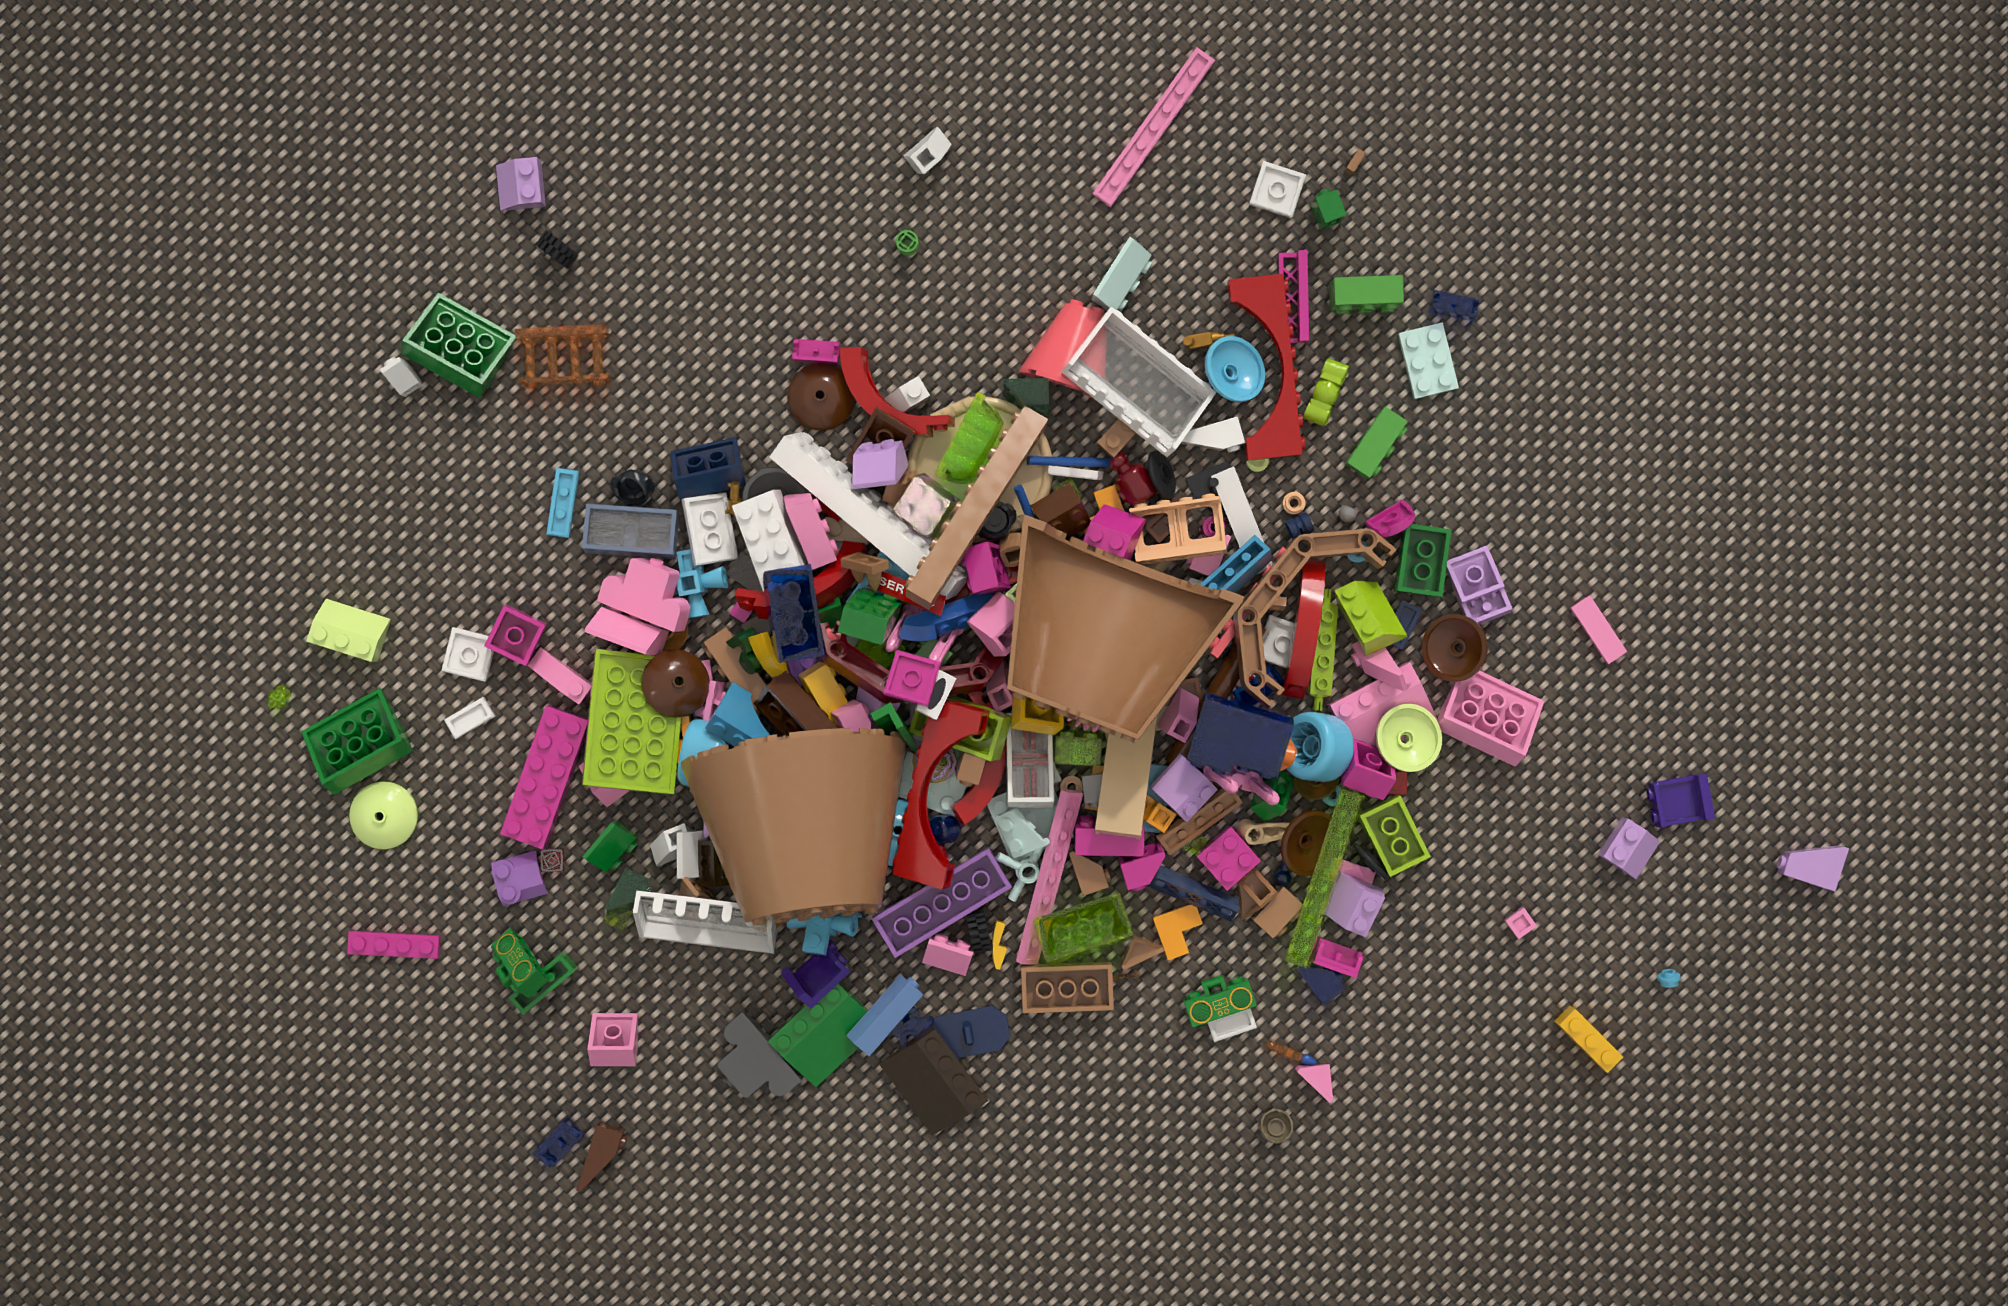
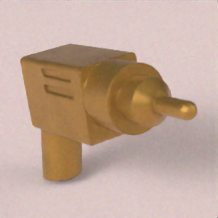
M1218 331L1206 332L1184 337L1183 343L1188 346L1189 350L1210 347L1220 338L1235 335H1225Z

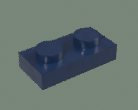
M1404 600L1400 601L1395 614L1404 628L1407 637L1391 644L1392 646L1403 650L1422 609Z

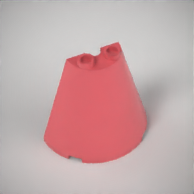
M1071 299L1070 303H1065L1018 373L1037 380L1042 378L1083 392L1082 395L1093 398L1064 375L1061 370L1099 322L1105 310L1092 306V309L1083 307L1084 303ZM1102 326L1078 359L1105 380L1107 328Z

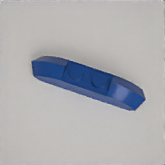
M974 594L944 604L941 616L926 610L905 617L899 638L910 641H927L936 639L937 636H944L956 629H964L969 626L967 621L994 594Z

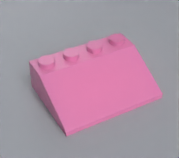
M1410 662L1398 666L1403 673L1407 690L1402 691L1385 682L1374 679L1327 705L1332 715L1339 717L1348 725L1354 739L1377 747L1376 730L1380 719L1388 710L1402 704L1419 705L1427 709L1437 720L1425 690ZM1401 736V741L1406 740L1405 736Z
M1479 671L1467 680L1453 682L1437 721L1441 732L1516 767L1527 754L1544 701Z

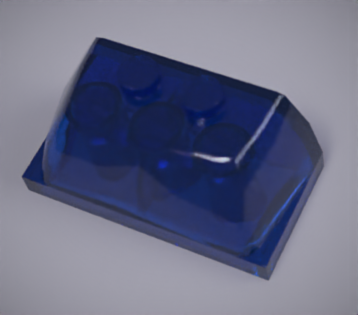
M811 564L764 571V594L772 646L778 663L825 656Z

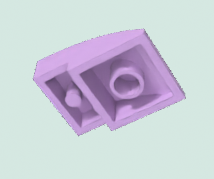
M1488 546L1447 561L1446 569L1463 615L1472 618L1480 625L1511 613L1513 608L1504 590V583Z

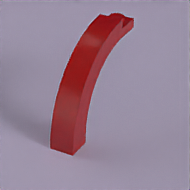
M862 347L839 348L840 361L846 383L856 401L868 414L872 415L874 409L878 407L915 430L913 436L933 437V428L934 431L944 432L948 431V427H955V418L950 415L916 416L900 412L883 398L875 386L869 368L868 350Z
M843 540L842 546L836 555V561L831 562L824 571L810 581L794 588L765 592L737 588L735 597L739 607L747 611L755 610L758 619H784L815 611L835 600L854 583L855 578L851 570L841 566V558L856 552L869 555L865 543Z
M1308 559L1300 570L1296 619L1289 661L1282 686L1285 690L1282 692V696L1304 699L1306 688L1309 686L1323 606L1326 562Z
M981 690L963 693L968 701L994 709L991 701L986 704L983 702L985 697ZM1006 741L999 760H986L979 785L973 784L961 799L950 806L961 825H966L974 819L995 794L1005 768Z

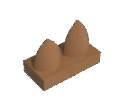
M856 552L841 558V566L850 569L858 583L862 582L866 573L871 588L876 592L880 585L881 572L889 569V561Z

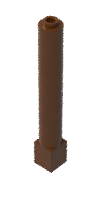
M1261 627L1264 643L1270 632ZM1236 640L1233 641L1235 644L1199 702L1197 723L1186 743L1178 739L1175 741L1165 758L1168 761L1166 766H1169L1179 754L1183 755L1190 762L1206 736L1209 725L1215 721L1239 681Z

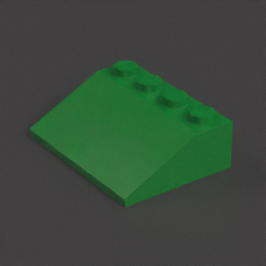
M437 293L402 340L401 355L481 398L495 378L517 336L446 296Z
M381 688L301 731L321 784L334 795L413 751L406 732Z
M840 981L812 1009L805 1004L770 1037L768 1042L789 1064L817 1087L859 1048L846 1035L868 1010Z

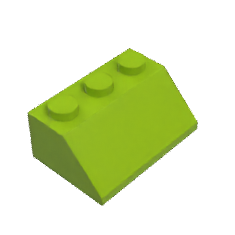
M1353 581L1334 590L1337 604L1366 656L1407 637L1404 628L1378 582Z

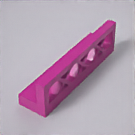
M1298 250L1297 253H1278V274H1283L1284 277L1285 273L1288 276L1287 280L1290 278L1297 284V290L1291 296L1285 293V296L1288 298L1286 302L1291 301L1297 307V313L1292 318L1288 316V324L1291 323L1297 329V338H1290V343H1307L1309 341L1308 250ZM1283 258H1296V268L1291 273L1283 267ZM1296 294H1297V302L1293 299V297H1294Z

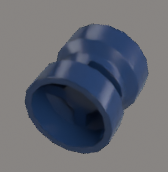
M1305 511L1298 514L1297 518H1289L1284 521L1292 540L1304 533L1314 532L1313 524Z

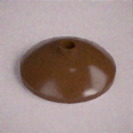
M815 363L804 367L793 377L788 388L787 398L791 413L799 423L812 430L826 431L838 427L847 420L854 407L855 398L846 383L843 371L831 364ZM817 392H824V398L817 399Z
M1462 614L1441 616L1431 623L1424 634L1422 655L1425 664L1435 676L1445 681L1459 682L1473 677L1483 667L1487 658L1488 642L1482 627L1468 616ZM1459 644H1462L1463 650L1461 652H1459L1457 648Z
M674 649L659 653L649 661L642 675V692L647 703L656 712L667 717H684L694 713L703 705L709 693L710 679L706 667L695 655L684 650ZM675 678H680L682 684L676 685Z
M1309 810L1296 816L1287 826L1281 840V856L1286 867L1301 876H1312L1327 868L1339 849L1340 830L1338 824L1331 815L1320 810Z

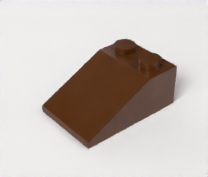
M876 407L845 461L853 465V454L861 444L866 442L878 444L885 440L893 439L894 441H903L904 449H906L915 430Z

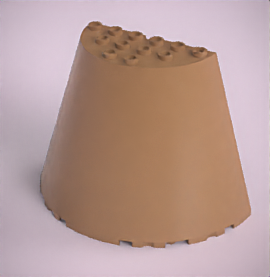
M1025 515L1022 524L1007 689L1013 691L1011 696L1024 701L1026 697L1034 699V705L1050 710L1052 706L1056 708L1055 713L1073 720L1078 716V722L1096 728L1098 724L1100 725L1099 730L1115 735L1117 731L1122 733L1120 738L1134 743L1135 739H1140L1241 606L1244 596L1223 588L1222 590L1212 588L1211 591L1208 587L1191 584L1188 581L1132 562L1098 547L1089 546L1088 543L1075 537H1071V540L1067 541L1065 540L1066 533L1057 530L1044 521Z
M850 728L790 732L787 737H777L776 734L747 739L739 742V745L734 746L732 749H729L727 744L717 746L710 750L698 752V757L689 756L681 762V768L745 922H752L753 926L767 924L766 920H775V923L789 922V919L798 917V921L811 920L812 917L820 915V919H826L842 913L843 917L853 916L857 912L862 911L865 914L878 913V909L882 907L907 745L899 732H890V736L884 735L883 729L859 728V732L850 731Z

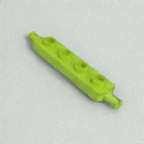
M1324 589L1319 635L1307 694L1314 697L1313 710L1323 711V697L1332 696L1338 606L1331 603L1332 589Z

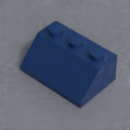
M737 437L671 451L673 480L680 500L729 490L728 483L732 481L739 482L740 487L746 486L745 472Z

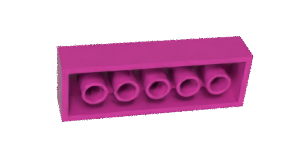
M551 705L545 706L500 832L501 835L540 849L548 847L586 740L587 718Z

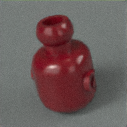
M1121 452L1109 461V467L1119 474L1115 480V486L1118 490L1117 494H1119L1124 503L1127 502L1130 506L1134 507L1137 504L1146 502L1158 492L1152 483L1148 469L1141 463H1136L1132 466L1126 453Z

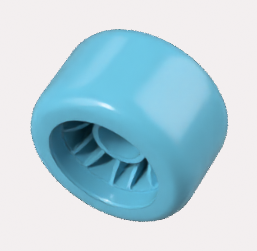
M1304 712L1293 717L1282 732V736L1291 738L1297 749L1293 765L1286 769L1299 779L1318 782L1333 781L1348 769L1354 753L1353 736L1348 725L1339 717L1324 713Z
M695 719L689 723L686 729L678 762V780L685 786L689 787L681 768V762L689 756L698 757V752L725 744L728 745L729 749L733 748V745L705 729L709 721Z

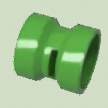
M904 230L897 235L896 246L898 251L905 256H911L917 252L919 241L913 231Z

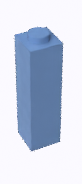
M900 974L846 1036L864 1053L870 1056L923 996L917 989L920 985L911 977L906 979Z

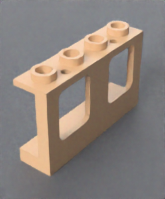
M1215 494L1202 495L1201 499L1194 500L1192 497L1180 498L1179 502L1170 503V500L1158 501L1157 505L1148 506L1147 503H1140L1135 505L1134 508L1129 509L1130 514L1139 517L1160 513L1168 515L1171 538L1169 543L1147 546L1144 544L1143 531L1141 532L1135 547L1136 563L1140 565L1228 553L1220 496L1215 497ZM1211 507L1213 509L1215 535L1208 538L1190 539L1186 512L1189 509Z

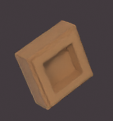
M1358 149L1344 172L1350 176L1353 175L1364 158L1365 152Z

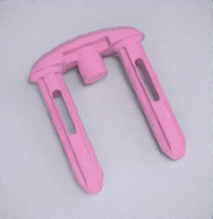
M910 603L904 605L903 615L885 643L888 652L897 650L903 639L899 638L905 617L926 611L925 609ZM956 629L941 636L928 659L942 662L954 643L957 635L962 634L964 629Z
M1216 760L1209 761L1203 769V775L1208 780L1216 782L1230 794L1236 793L1240 788L1248 792H1255L1270 805H1276L1280 800L1278 793L1265 784L1260 774Z

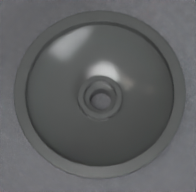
M772 466L761 469L751 476L743 492V501L771 490H781L783 496L810 493V491L783 468Z

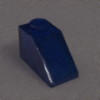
M1274 665L1268 666L1266 674L1280 686L1283 685L1284 680ZM1256 676L1249 679L1250 685L1253 687L1258 685V678ZM1241 685L1232 691V694L1244 711L1258 703ZM1266 685L1260 689V692L1265 697L1274 692Z
M1297 964L1295 966L1323 1005L1346 990L1342 985L1345 981L1339 972L1334 973L1328 968Z

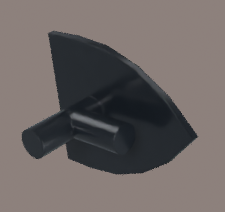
M1227 461L1185 478L1195 499H1201L1202 495L1215 494V497L1219 496L1216 490L1219 481L1217 478H1211V476L1229 469ZM1221 502L1222 514L1226 518L1227 515ZM1204 507L1213 513V509L1211 507Z

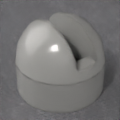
M1341 505L1339 510L1341 520L1348 523L1352 522L1358 514L1357 509L1346 505Z

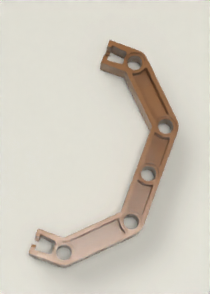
M1345 530L1303 534L1296 537L1277 558L1233 615L1241 687L1265 708L1271 707L1274 701L1266 698L1260 692L1264 685L1275 691L1274 694L1276 696H1280L1285 689L1266 674L1261 618L1308 559L1360 554L1376 569L1383 567L1386 561L1384 559L1381 560L1372 549L1377 546L1385 552L1384 555L1387 557L1392 556L1397 549L1374 530ZM1362 536H1366L1369 539L1370 544L1368 547L1361 543ZM1299 541L1307 545L1306 553L1298 549ZM1271 576L1279 579L1278 587H1273L1270 584ZM1243 611H1248L1251 614L1250 622H1245L1242 619ZM1250 675H1255L1258 678V685L1256 687L1250 685Z

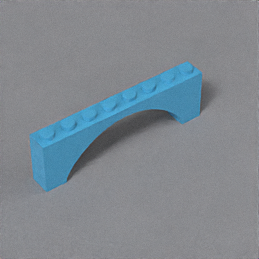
M733 682L721 699L705 729L733 746H738L739 742L747 739L769 736L754 710L751 701L752 693Z

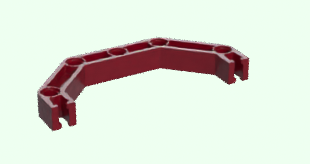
M836 621L834 628L831 629L832 634L836 633L837 639L829 640L826 629L829 628V623H820L817 635L822 658L827 666L885 704L890 702L892 704L906 702L883 695L890 671L847 643L846 634L838 632L840 621ZM984 646L973 663L940 667L941 671L956 678L949 695L976 692L984 689L1006 656H993L988 648ZM831 650H837L841 655L835 656L831 653ZM973 674H979L983 679H976Z

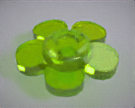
M284 685L277 686L276 691L271 690L268 693V698L270 699L268 706L270 708H275L276 706L279 708L286 705L285 699L291 697V691L286 689Z
M1199 834L1181 848L1184 851L1190 849L1193 854H1197L1200 851L1198 845H1206V838Z

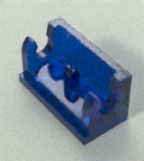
M1433 290L1429 312L1474 321L1478 317L1477 307L1480 304V299Z
M566 1117L532 1154L547 1167H554L585 1133Z

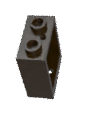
M711 839L698 840L699 886L718 887L730 885L727 878H721V862Z

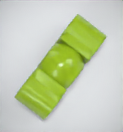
M1330 358L1326 360L1320 375L1321 379L1317 382L1314 389L1313 399H1310L1303 417L1305 420L1323 427L1326 426L1333 410L1332 405L1335 404L1338 398L1340 386L1342 387L1350 366Z

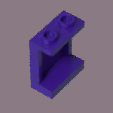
M1699 773L1648 783L1649 788H1647L1646 793L1649 802H1652L1653 810L1650 812L1652 823L1656 824V827L1665 828L1666 826L1697 820L1715 819L1707 774Z
M829 939L826 955L814 954L795 973L788 967H785L780 972L798 999L810 1009L851 972L846 965L848 960L840 952H836L839 948L831 939Z

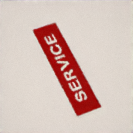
M884 571L881 572L878 591L941 616L946 596L939 594L931 609L928 610L906 597L907 588L904 586L907 580Z

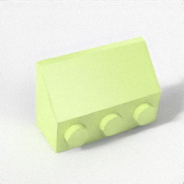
M325 599L313 619L307 642L370 662H378L391 619Z

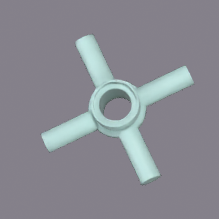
M1046 846L1034 850L1030 857L1019 861L1001 852L998 853L996 861L1015 869L1018 877L1008 896L1010 900L1016 902L1026 883H1033L1038 879L1040 867L1037 861ZM1033 867L1030 873H1022L1024 868Z

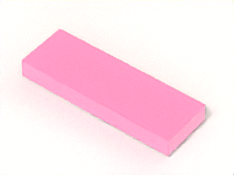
M1590 595L1570 607L1606 664H1610L1627 652Z

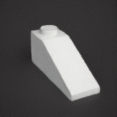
M1237 416L1190 430L1181 444L1220 451L1227 449L1228 453L1240 450V445H1243L1245 440Z

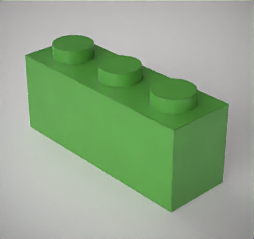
M1386 406L1383 407L1345 465L1366 479H1369L1371 476L1376 477L1382 468L1380 462L1384 457L1388 458L1395 448L1392 444L1396 438L1400 440L1407 430L1404 426L1408 421Z

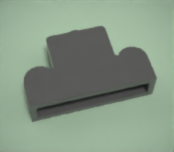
M745 1009L729 1022L724 1030V1037L730 1044H737V1046L725 1055L717 1066L726 1076L724 1080L732 1089L735 1087L744 1098H747L768 1081L771 1093L776 1096H784L802 1081L803 1076L768 1042L770 1038Z

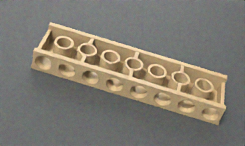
M1157 716L1140 739H1135L1134 743L1120 738L1122 733L1117 731L1115 735L1108 734L1095 834L1103 833L1133 837L1141 840Z

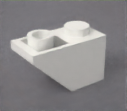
M936 127L904 155V158L917 174H925L942 159L952 144L939 127Z
M400 357L390 358L384 363V367L380 369L396 391L404 397L424 385L410 363Z
M685 823L663 831L650 844L656 866L677 859V832L693 831Z

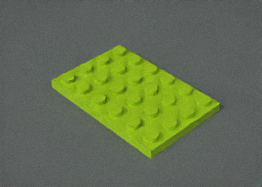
M595 649L582 786L674 794L681 717H667L656 712L647 703L641 685L644 669L655 655ZM675 678L676 685L682 684L680 678Z

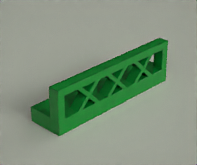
M891 702L870 713L878 727L883 729L884 735L890 736V732H899L913 752L918 750L919 747L911 732H909L908 726Z

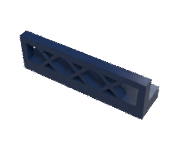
M1161 865L1151 883L1148 884V887L1230 922L1240 908L1238 906L1240 899Z

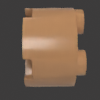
M906 469L897 484L886 485L882 501L888 502L893 507H900L902 502H906L912 490L916 471L914 470L910 473Z

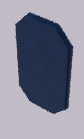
M993 1006L936 1016L929 1025L935 1024L959 1058L1001 1050L1010 1038L1006 1014Z

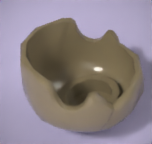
M1276 1108L1271 1109L1262 1115L1259 1121V1131L1261 1136L1268 1142L1275 1144L1283 1143L1290 1138L1293 1132V1121L1287 1112Z

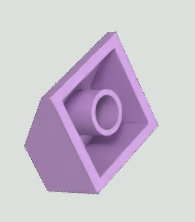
M537 157L513 159L496 165L501 211L546 207L542 162Z
M889 439L878 444H873L872 442L861 444L853 454V489L897 484L909 466L903 441Z
M1181 754L1150 785V788L1186 822L1218 790Z
M1621 817L1597 855L1629 876L1637 879L1660 841L1630 819Z
M1341 872L1334 885V891L1332 890L1322 911L1346 930L1366 937L1385 900L1383 889Z

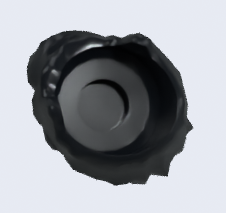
M632 469L622 472L618 477H612L610 483L614 496L623 501L624 506L628 507L630 505L639 506L645 503L652 496L656 484L648 474Z
M999 501L978 536L981 539L984 538L991 541L1004 538L1017 518L1014 507L1009 503L1004 504Z

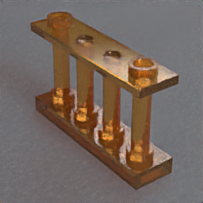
M606 324L515 329L516 339L525 344L526 378H519L518 383L522 386L524 385L525 389H537L538 385L580 382H592V385H606V381H612V376L603 374L601 340H604L603 336H609V327ZM581 337H590V340H592L594 375L580 374L579 341H581ZM567 338V341L570 342L571 376H558L556 347L558 339ZM545 339L548 350L549 377L535 378L534 344L536 340Z

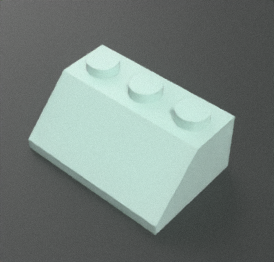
M1129 237L1095 290L1092 301L1107 311L1110 307H1113L1115 310L1122 312L1128 302L1125 297L1129 291L1134 293L1140 283L1137 280L1141 272L1146 274L1152 264L1149 261L1151 254L1137 241Z

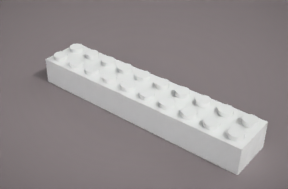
M800 432L784 436L769 458L906 573L915 577L919 570L917 565L923 556L927 558L931 552L928 549L933 538L925 532L921 533L912 520L904 518L899 514V510L896 507L882 501V496L877 491L870 490L869 488L853 489V475L847 471L848 467L844 463L834 460L827 449L816 445L813 442L814 439L809 434ZM962 562L959 563L940 593L946 596V600L957 596L967 582L969 575Z

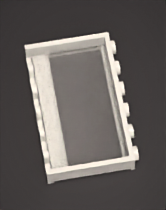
M1110 307L1061 370L1070 380L1166 457L1177 449L1217 393L1207 382L1202 381L1190 368L1181 364L1174 355L1165 351L1159 346L1157 341L1149 338L1137 325L1132 324L1120 311L1115 310L1113 307Z
M636 891L633 915L639 937L774 954L777 936L775 920H766L767 924L753 926L752 922L744 921L739 906L735 902Z

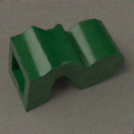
M752 627L726 641L728 646L733 649L741 647L739 663L748 674H754L757 670L763 669L748 637L757 635Z

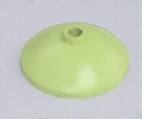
M1402 704L1391 708L1382 716L1376 730V743L1381 756L1390 766L1404 772H1415L1425 769L1435 761L1441 750L1442 733L1438 721L1427 709L1415 704ZM1401 736H1405L1406 743L1401 741Z
M376 782L364 787L355 796L350 807V824L355 835L364 844L376 849L394 848L403 844L413 834L418 821L417 805L412 795L402 786L392 782ZM378 812L383 814L382 820L377 819Z

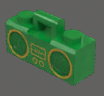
M509 928L492 943L491 948L495 953L492 957L500 965L496 968L495 972L505 988L511 987L518 995L522 993L530 998L549 981V978L524 938L514 930Z
M1223 975L1202 981L1201 985L1204 992L1200 993L1199 990L1186 994L1187 998L1183 999L1191 1026L1196 1027L1256 1007L1257 1004L1249 980L1238 976L1230 979L1229 984H1225ZM1221 985L1222 989L1209 993L1208 989Z

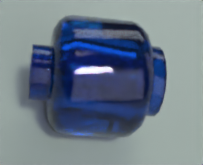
M936 815L929 820L937 844L941 845L956 841L961 827L953 815Z

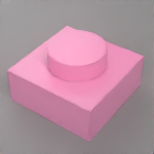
M1523 907L1504 920L1517 939H1520L1537 927Z

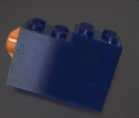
M1206 692L1186 760L1190 761V764L1195 767L1203 768L1205 765L1211 767L1213 772L1223 775L1226 772L1231 773L1233 765H1236L1238 770L1244 772L1253 770L1259 772V776L1267 779H1272V777L1278 778L1280 771L1292 766L1296 757L1297 749L1290 738L1294 727V718Z

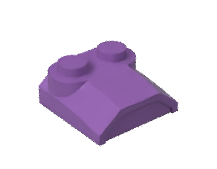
M536 850L491 863L495 886L503 906L548 894Z

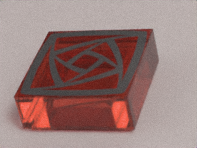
M564 848L540 849L541 872L565 871Z

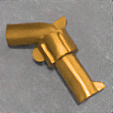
M732 481L728 483L730 498H728V508L725 510V514L735 516L732 506L741 503V498H739L740 483Z

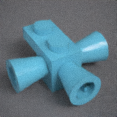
M691 549L676 552L680 575L674 595L688 596V603L690 605L688 619L709 615L702 593H708V588H728V576L725 567L721 566L705 573L703 565L694 566Z
M836 914L832 918L820 919V915L812 917L811 920L798 921V917L789 919L787 927L789 929L806 927L802 948L804 953L826 955L829 937H836L837 931L855 936L858 928V916L856 914L843 917V915Z

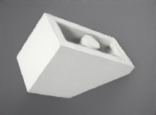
M917 376L897 388L884 399L900 412L907 413L931 397L920 377Z

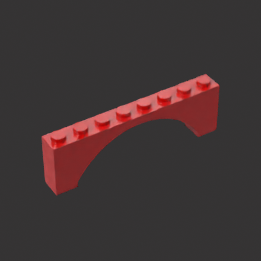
M1283 274L1229 279L1227 282L1229 305L1235 304L1241 307L1263 325L1276 346L1281 363L1282 379L1277 402L1261 428L1253 436L1244 439L1246 461L1302 455V450H1305V438L1300 436V428H1303L1302 414H1298L1297 405L1301 404L1300 393L1296 392L1295 383H1298L1297 369H1293L1292 360H1296L1295 347H1291L1290 338H1293V326L1288 324V315H1291L1290 302H1286L1285 293L1289 292L1288 280L1284 279Z
M946 699L937 720L927 717V722L923 725L921 732L923 736L922 744L917 750V767L914 768L912 773V789L909 790L907 795V802L909 803L907 811L904 812L902 817L903 830L897 840V845L899 846L898 853L895 855L892 863L894 867L893 875L942 890L951 886L955 864L950 863L942 853L932 833L927 811L928 789L937 765L953 746L970 735H979L986 732L990 714L989 710Z

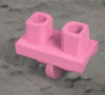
M710 680L706 704H703L695 711V715L702 717L703 720H710L726 693L724 692L725 682Z

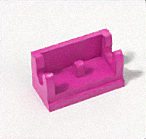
M795 339L793 341L794 352L792 353V360L794 362L839 365L840 342Z
M1319 938L1311 961L1314 964L1357 978L1363 956L1362 952Z

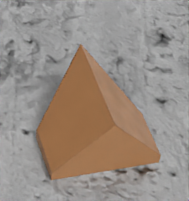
M1255 867L1238 881L1241 920L1262 909L1279 894Z
M1131 934L1121 966L1123 970L1128 969L1164 952L1161 944Z

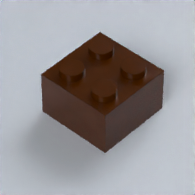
M1070 482L1030 505L1038 520L1044 521L1057 530L1066 533V540L1077 532L1084 531L1091 522L1081 499Z

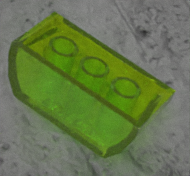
M977 392L935 471L936 477L956 484L973 483L982 465L986 466L989 462L987 456L994 446L997 448L1000 443L998 435L1004 426V421L998 410L986 400V395Z
M1120 892L1033 919L1046 964L1049 965L1062 963L1119 945L1134 936Z

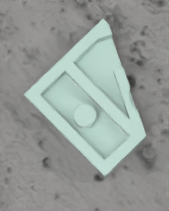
M1017 808L995 817L1013 858L1050 844V840L1047 837L1043 839L1035 831L1037 827L1026 820Z

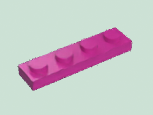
M349 931L347 954L438 959L440 958L441 935Z

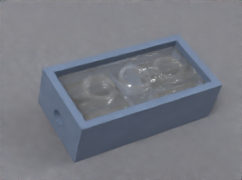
M586 504L582 549L585 553L676 559L680 515L677 510Z

